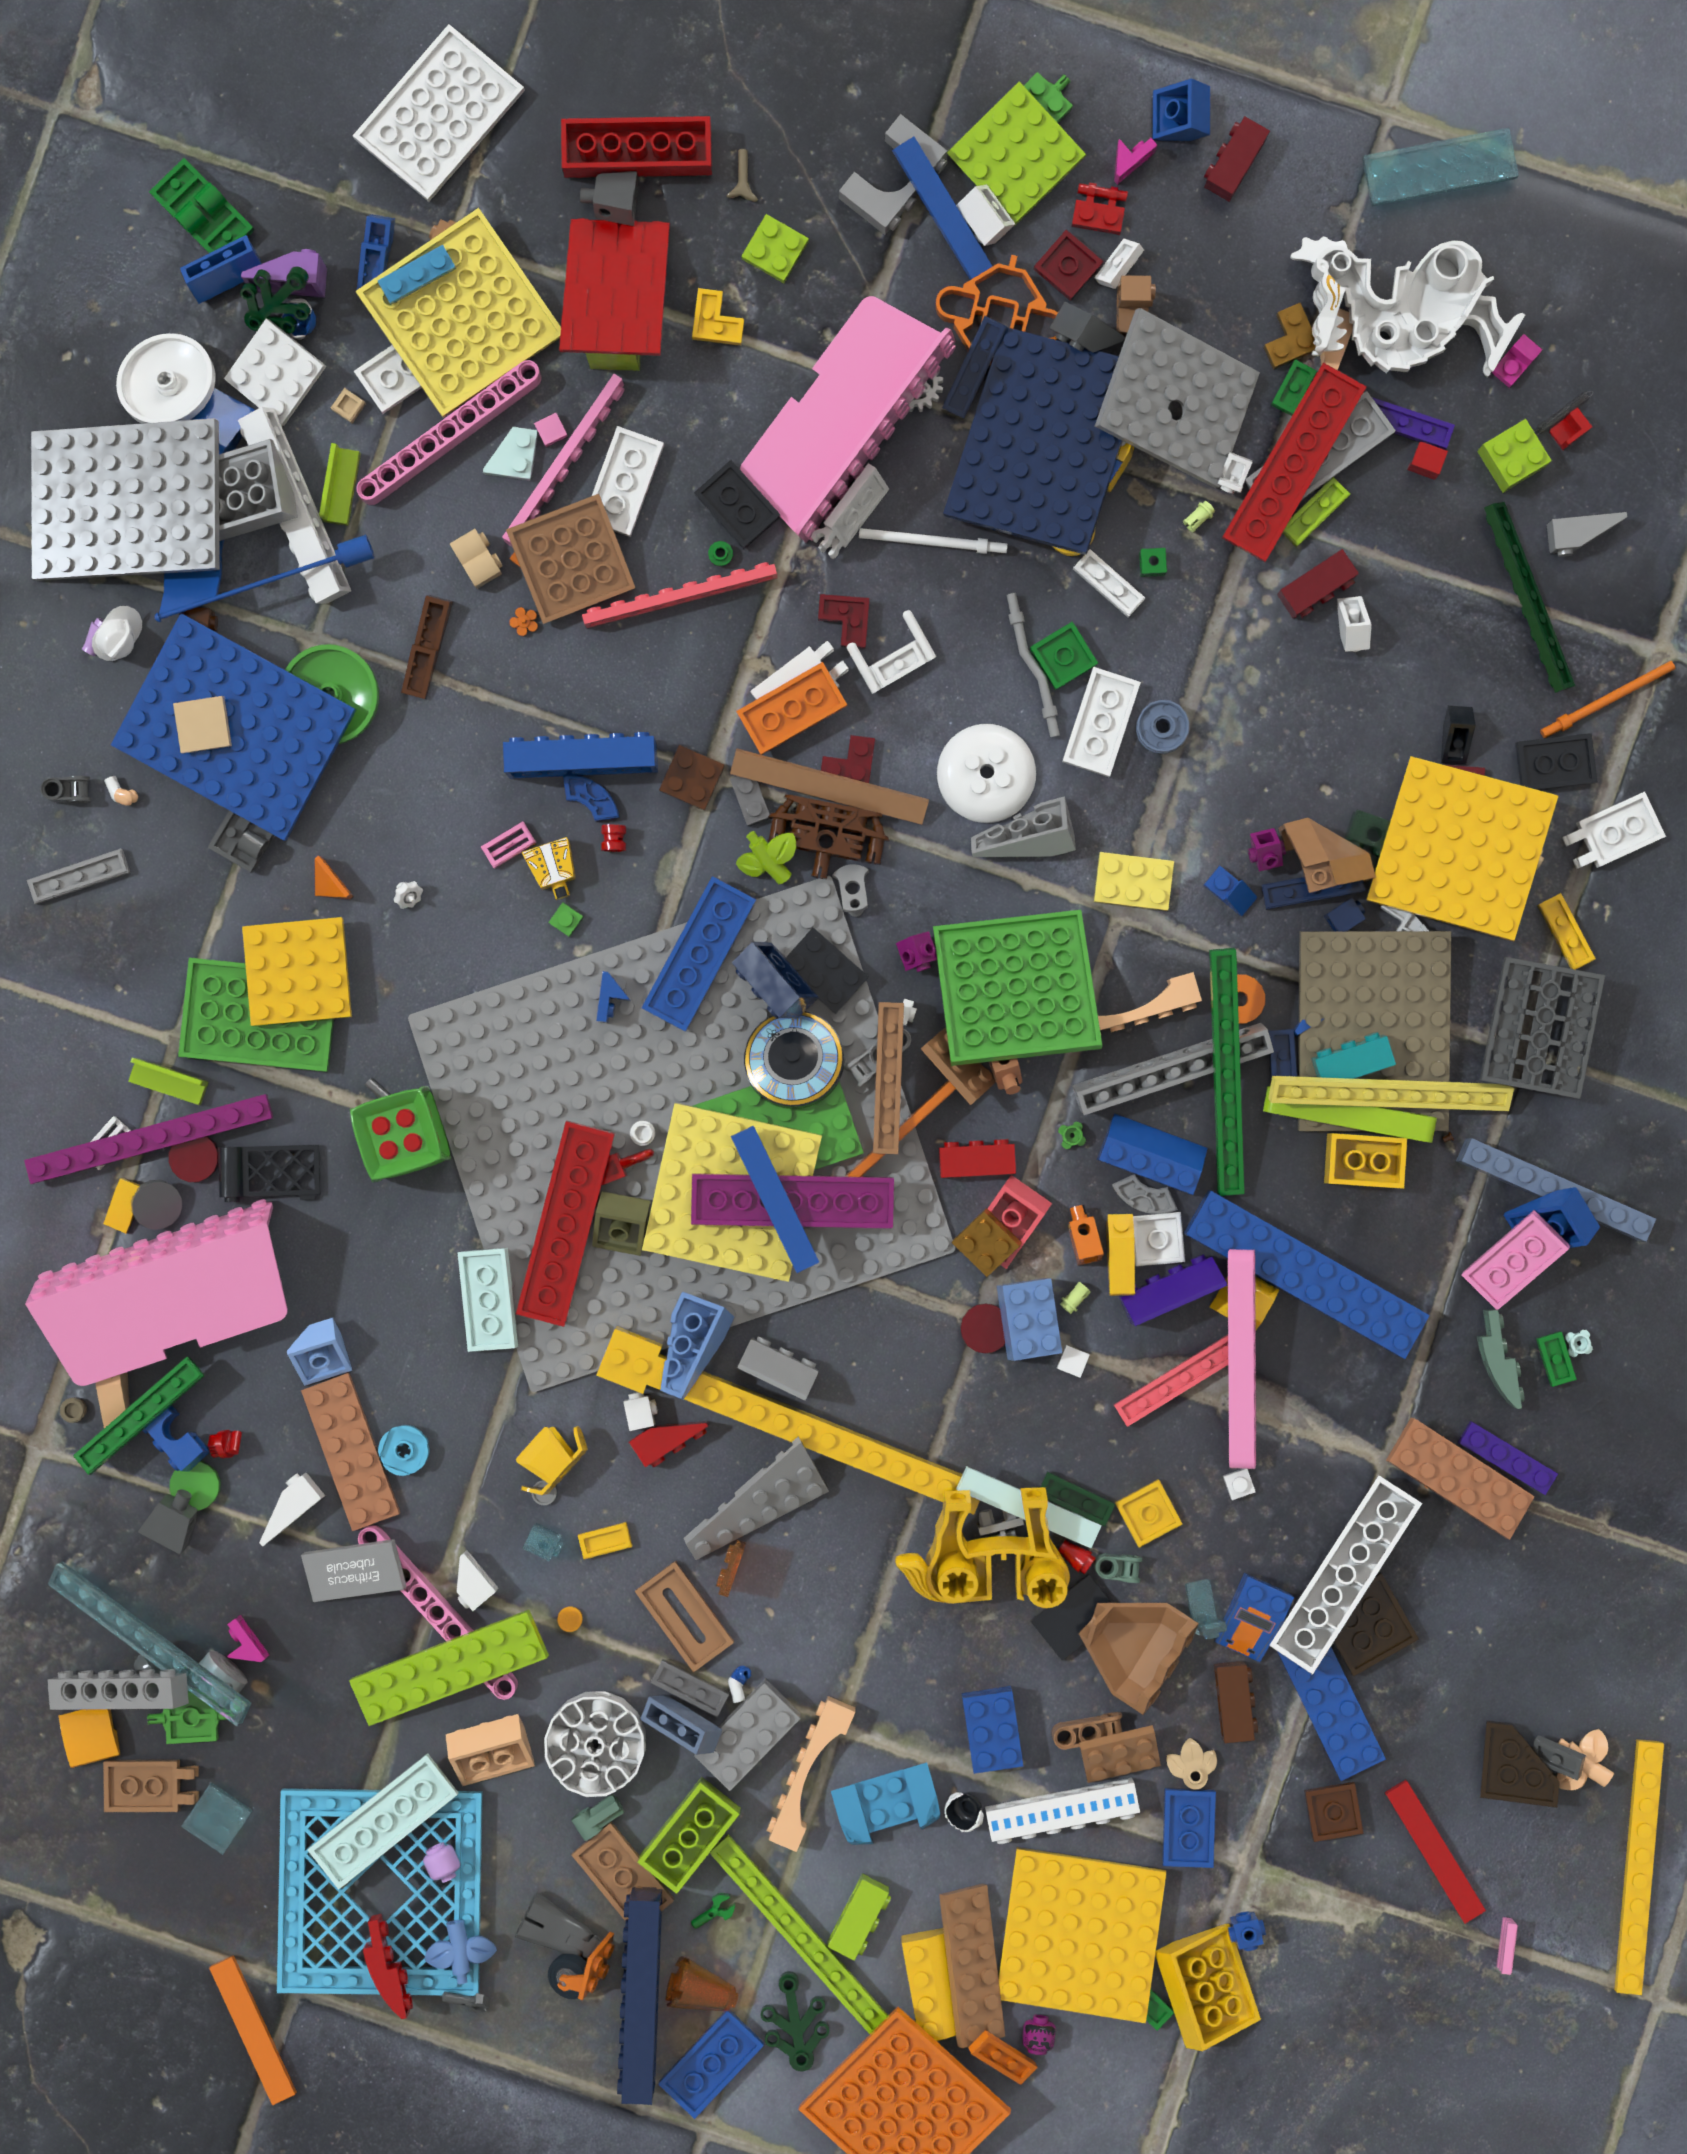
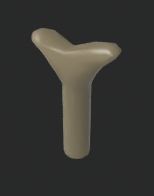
M740 149L738 150V184L726 196L732 199L741 196L756 202L758 199L748 185V150Z

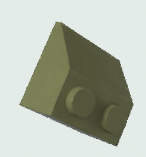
M601 1191L595 1214L592 1247L641 1256L651 1201Z

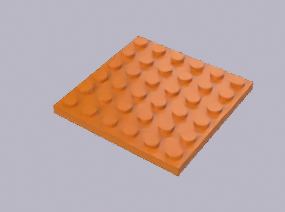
M899 2007L798 2108L800 2112L847 2154H970L1011 2113L1009 2106Z

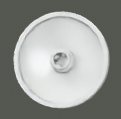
M181 334L156 335L135 346L123 360L117 375V394L125 410L141 424L190 420L206 406L211 398L215 386V369L205 349L192 338Z

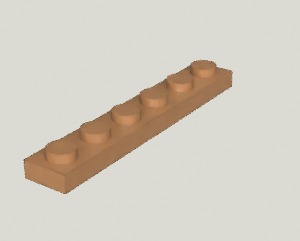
M879 1002L873 1153L898 1154L904 1003Z

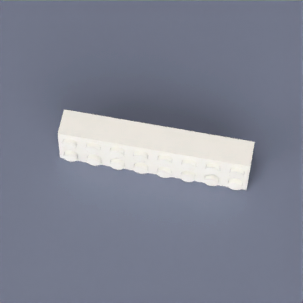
M1378 1476L1269 1646L1313 1675L1422 1503L1381 1476Z

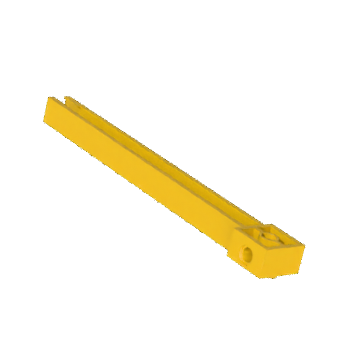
M616 1326L596 1375L642 1394L647 1385L660 1390L664 1362L667 1360V1356L659 1354L663 1344ZM705 1371L701 1373L684 1398V1400L790 1442L799 1436L804 1447L941 1502L944 1500V1491H958L956 1488L963 1475ZM971 1497V1511L969 1513L975 1514L980 1500Z

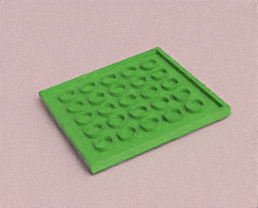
M1081 910L933 926L951 1066L1102 1049Z

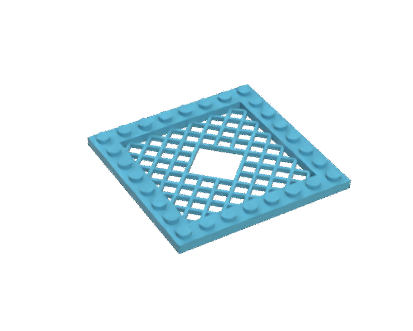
M286 1788L281 1790L277 1993L380 1995L370 1976L367 1965L357 1956L366 1942L371 1941V1937L366 1940L357 1930L365 1921L368 1922L370 1917L345 1892L378 1859L351 1879L343 1889L340 1888L338 1890L320 1865L308 1854L309 1851L306 1849L307 1834L316 1843L338 1823L346 1819L381 1790ZM458 1791L457 1796L429 1817L440 1818L432 1827L426 1821L422 1823L428 1830L423 1836L418 1839L412 1832L408 1834L415 1843L406 1852L398 1843L394 1845L402 1854L394 1864L384 1854L379 1857L414 1893L386 1920L387 1924L392 1921L401 1931L392 1940L386 1936L387 1945H391L400 1956L395 1962L404 1960L410 1966L402 1967V1969H406L408 1975V1984H405L407 1994L442 1995L446 1991L474 1996L476 1993H479L480 1963L474 1964L470 1962L467 1983L457 1984V1976L452 1974V1967L445 1969L421 1967L426 1962L425 1958L416 1966L407 1955L417 1947L425 1956L427 1951L420 1942L428 1935L436 1942L448 1941V1935L441 1940L433 1930L441 1922L447 1927L446 1923L448 1921L445 1918L453 1910L454 1920H464L467 1938L480 1936L483 1791ZM307 1816H315V1817L307 1824ZM322 1816L339 1818L330 1825ZM448 1818H456V1826ZM317 1819L327 1828L319 1838L309 1829ZM442 1821L453 1830L444 1840L434 1830ZM430 1833L440 1843L444 1842L445 1845H448L446 1842L456 1834L455 1852L461 1865L455 1872L456 1877L451 1879L452 1882L444 1890L421 1868L424 1865L423 1860L417 1864L409 1856L417 1846L426 1854L427 1848L423 1845L422 1841ZM404 1858L414 1867L406 1877L396 1868ZM306 1859L314 1866L307 1874ZM316 1870L326 1878V1881L318 1888L308 1879ZM417 1871L427 1880L418 1890L408 1880ZM328 1883L339 1892L330 1901L320 1892ZM306 1884L313 1891L307 1899ZM429 1884L439 1893L431 1902L421 1894ZM455 1884V1899L453 1901L446 1892ZM316 1895L326 1904L318 1913L307 1904ZM341 1895L351 1904L343 1914L333 1905ZM415 1897H418L426 1905L418 1915L408 1906ZM441 1897L452 1906L443 1915L433 1906ZM328 1908L338 1917L330 1926L320 1918ZM353 1908L363 1917L355 1927L345 1918ZM305 1909L313 1917L306 1925ZM403 1909L414 1918L405 1928L395 1918ZM429 1909L438 1918L430 1928L420 1919ZM315 1920L325 1929L317 1939L307 1930ZM340 1921L351 1930L342 1939L332 1930ZM415 1922L426 1931L418 1940L407 1931ZM328 1933L337 1942L329 1952L319 1942ZM353 1933L363 1943L355 1952L344 1943ZM403 1934L413 1943L405 1952L395 1944ZM305 1935L313 1942L306 1950ZM315 1945L325 1955L317 1964L306 1955ZM340 1946L350 1955L342 1964L332 1956ZM329 1959L335 1966L320 1965ZM352 1959H354L359 1964V1966L346 1965Z

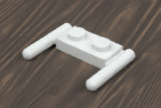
M910 610L903 613V618L916 640L868 667L855 643L847 645L848 652L872 694L936 657Z

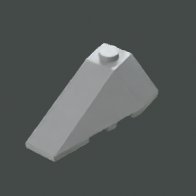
M1065 796L1039 803L1033 806L1034 811L1024 816L1019 813L1013 816L1014 820L1004 826L997 824L971 837L972 856L1045 857L1075 851V835Z

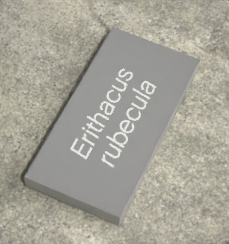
M395 1539L309 1551L301 1555L313 1602L404 1590L407 1587Z

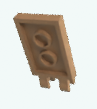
M180 1759L105 1760L103 1762L104 1812H178L181 1810V1804L194 1805L195 1802H199V1791L180 1792V1779L190 1780L198 1777L199 1766L180 1767Z

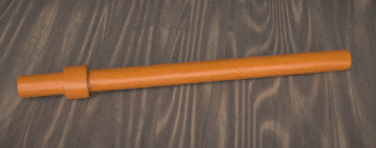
M1669 661L1577 711L1556 718V722L1540 730L1542 737L1545 739L1560 730L1565 731L1573 727V723L1675 670L1674 663Z

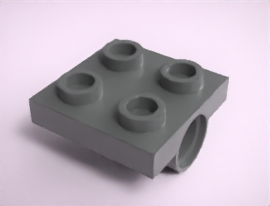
M229 811L208 848L253 873L275 835Z

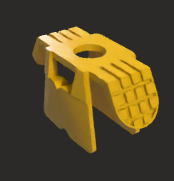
M579 1426L574 1427V1436L578 1447L575 1453L555 1427H544L516 1458V1462L548 1484L543 1489L522 1486L521 1490L546 1495L565 1477L588 1450L584 1435Z

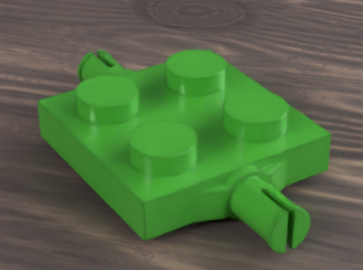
M1037 72L1024 85L1057 123L1073 108V105L1061 93L1070 83V79L1066 78L1064 74L1055 84H1052Z
M199 1690L188 1691L189 1704L174 1709H163V1712L159 1714H148L147 1719L149 1720L147 1722L148 1725L163 1723L166 1731V1744L210 1742L219 1739V1721L234 1720L235 1714L233 1713L235 1711L234 1709L219 1710L218 1705L204 1696Z

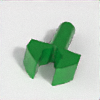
M718 1893L712 1897L713 1906L691 1920L692 1927L697 1929L716 1916L723 1917L725 1921L732 1917L736 1903H733L726 1909H719L721 1902L729 1899L730 1894Z

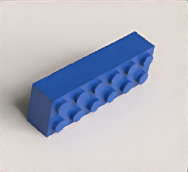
M649 732L634 733V737H624L623 733L609 734V738H599L598 734L584 735V739H574L573 735L559 736V740H549L547 736L534 737V741H524L522 737L509 738V742H503L504 773L510 779L563 777L565 775L658 773L657 742L654 736H649Z

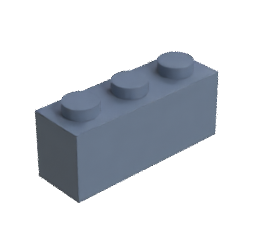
M668 1695L649 1696L640 1719L696 1755L714 1753L722 1733L721 1728Z

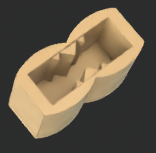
M473 529L451 542L450 546L474 586L478 589L502 575L499 568L503 565L496 553L491 555L486 548L490 543L484 533L478 534L476 529Z

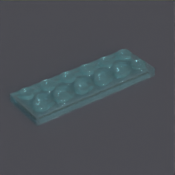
M1509 128L1364 155L1362 158L1372 207L1514 180L1519 176Z

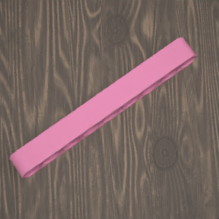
M530 360L521 362L361 479L357 484V493L362 501L368 505L379 503L535 389L541 382V373L537 364ZM528 370L536 372L535 376L531 379L523 377L524 373ZM512 384L516 387L513 393L506 394L503 392L504 387ZM486 400H495V405L492 408L487 409L483 407ZM467 414H474L476 416L475 420L471 423L463 421ZM446 429H455L456 432L453 437H444L443 434ZM434 443L435 449L432 452H424L426 444ZM407 458H415L413 466H404V461ZM394 472L395 478L392 481H384L386 473ZM367 487H375V493L372 496H364V491Z
M1229 1249L1228 1251L1229 1467L1240 1469L1256 1468L1255 1250Z
M377 1525L367 1526L358 1536L359 1544L369 1543L365 1538L367 1531H372L376 1534V1542L392 1540ZM396 1545L401 1566L407 1569L411 1575L410 1580L405 1581L407 1587L400 1591L445 1641L459 1637L453 1636L449 1632L450 1625H458L461 1629V1635L474 1631ZM417 1587L426 1589V1599L417 1597L415 1592ZM434 1606L442 1607L444 1616L441 1618L434 1616L432 1608ZM512 1672L484 1682L496 1697L503 1700L512 1697L518 1687V1681ZM508 1681L512 1686L511 1691H502L499 1687V1682Z

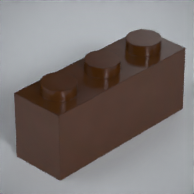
M1244 1661L1214 1664L1223 1742L1254 1741V1733H1258V1724L1256 1717L1252 1718L1251 1708H1255L1254 1693L1249 1691V1683L1253 1682L1251 1667H1247Z

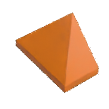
M317 856L315 858V896L349 900L354 896L322 857Z

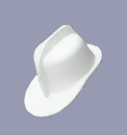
M119 606L113 609L106 616L92 638L94 653L106 661H115L129 655L142 630L140 614L129 606Z

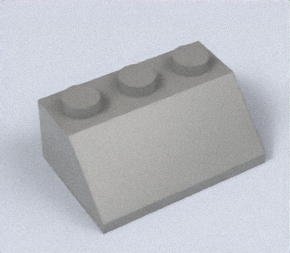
M760 1336L757 1339L751 1338L737 1368L806 1401L819 1372L815 1368L816 1363L806 1358L799 1361L793 1358V1352L783 1347H780L779 1350L770 1347L772 1342Z

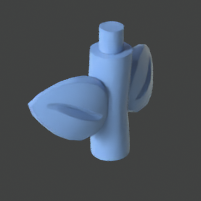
M453 1920L446 1923L450 1942L446 1940L433 1943L425 1954V1961L438 1969L452 1966V1974L457 1976V1984L467 1983V1973L470 1972V1962L474 1964L485 1962L497 1950L494 1943L484 1936L477 1935L467 1938L464 1920Z

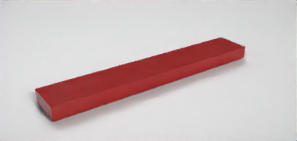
M1405 1779L1384 1792L1464 1924L1485 1912L1484 1906L1408 1781Z

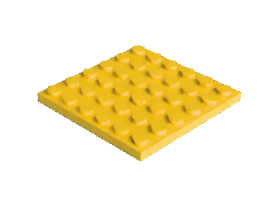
M1410 756L1376 867V878L1372 880L1367 901L1514 942L1558 795Z
M1017 1847L998 1978L1001 2000L1146 2023L1166 1870Z

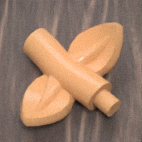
M1593 1730L1581 1739L1579 1746L1573 1741L1568 1743L1563 1738L1558 1741V1744L1586 1755L1582 1774L1578 1781L1557 1773L1556 1777L1560 1782V1789H1579L1584 1786L1588 1777L1603 1787L1609 1783L1614 1773L1599 1764L1608 1754V1742L1601 1730Z

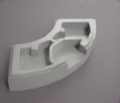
M1135 1174L1111 1184L1117 1195L1126 1204L1139 1211L1151 1214H1165L1178 1210L1168 1187L1160 1189L1149 1188L1142 1184Z

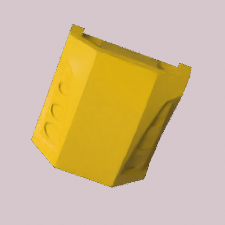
M1255 1276V1319L1257 1330L1274 1303L1279 1289ZM1225 1286L1218 1291L1209 1307L1227 1318L1228 1286Z

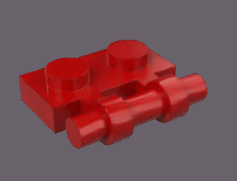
M1089 182V185L1079 183L1077 193L1087 195L1086 201L1076 200L1071 227L1120 235L1125 208L1115 205L1116 200L1126 202L1128 192L1118 190V187L1113 186L1110 189L1098 187L1096 183ZM1094 196L1109 199L1108 205L1094 203Z

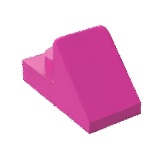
M1152 138L1145 143L1140 141L1132 149L1133 153L1120 139L1118 140L1114 177L1117 185L1155 154L1157 144Z
M1523 334L1491 373L1510 388L1542 349Z
M241 1615L227 1624L230 1628L229 1633L236 1642L240 1641L242 1645L226 1657L262 1662L270 1655Z

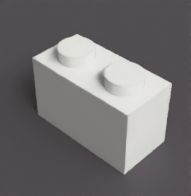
M987 184L974 187L956 205L966 223L973 229L975 238L984 246L995 244L1015 225Z

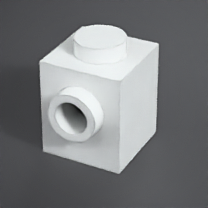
M639 1392L628 1394L629 1399L623 1402L629 1431L654 1426L656 1424L654 1415L658 1414L655 1399L651 1400L650 1394L644 1395Z

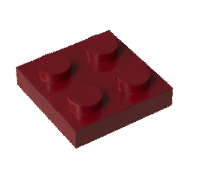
M1065 230L1035 264L1033 270L1071 301L1103 265L1104 261L1068 230Z

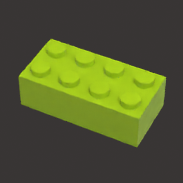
M701 1777L639 1855L637 1863L677 1894L740 1815L741 1807Z

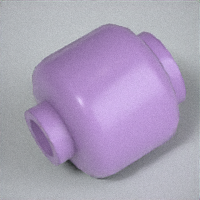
M441 1842L425 1851L427 1855L423 1858V1863L432 1880L441 1879L442 1883H445L456 1877L455 1872L461 1864L453 1846L445 1845L444 1842Z

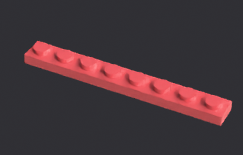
M761 563L755 565V569L746 572L745 569L734 570L730 573V576L721 578V575L711 576L706 579L707 582L697 584L696 581L688 582L682 585L683 588L677 590L665 588L660 590L658 595L649 597V594L639 595L635 597V601L625 603V600L616 601L610 604L611 607L605 609L593 607L588 609L586 614H582L583 621L587 629L777 579L775 564Z

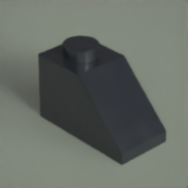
M1448 705L1443 724L1441 763L1466 765L1476 726L1473 707Z

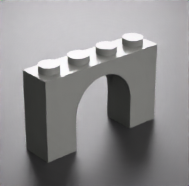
M900 114L886 131L885 142L895 149L915 136L934 170L939 174L948 162L946 160L947 150ZM855 172L839 190V199L884 235L889 230L894 231L901 222L900 216L905 210L909 212L917 201L915 197L918 195L911 182L898 191L883 192L873 187Z

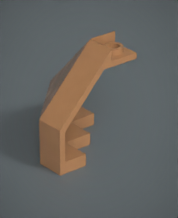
M1310 818L1285 823L1278 828L1286 852L1295 850L1301 861L1309 893L1362 880L1367 882L1376 878L1368 852Z
M1097 1603L1091 1621L1081 1630L1079 1635L1112 1695L1144 1715L1160 1695L1161 1691L1159 1689L1164 1681L1170 1678L1180 1662L1178 1659L1185 1647L1188 1648L1192 1642L1199 1623L1168 1603Z

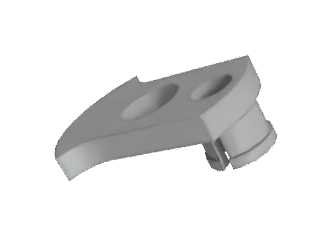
M856 864L845 865L836 870L832 875L840 884L843 911L849 912L853 917L860 916L868 908L864 879L869 870L864 866ZM850 883H856L860 886V890L856 894H849L846 891V887ZM853 905H859L857 908H852Z

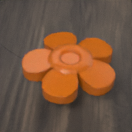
M517 608L515 615L518 618L512 617L509 621L510 626L517 628V634L520 636L527 635V628L530 632H535L538 628V624L533 621L537 618L536 612L529 610L526 613L524 608Z

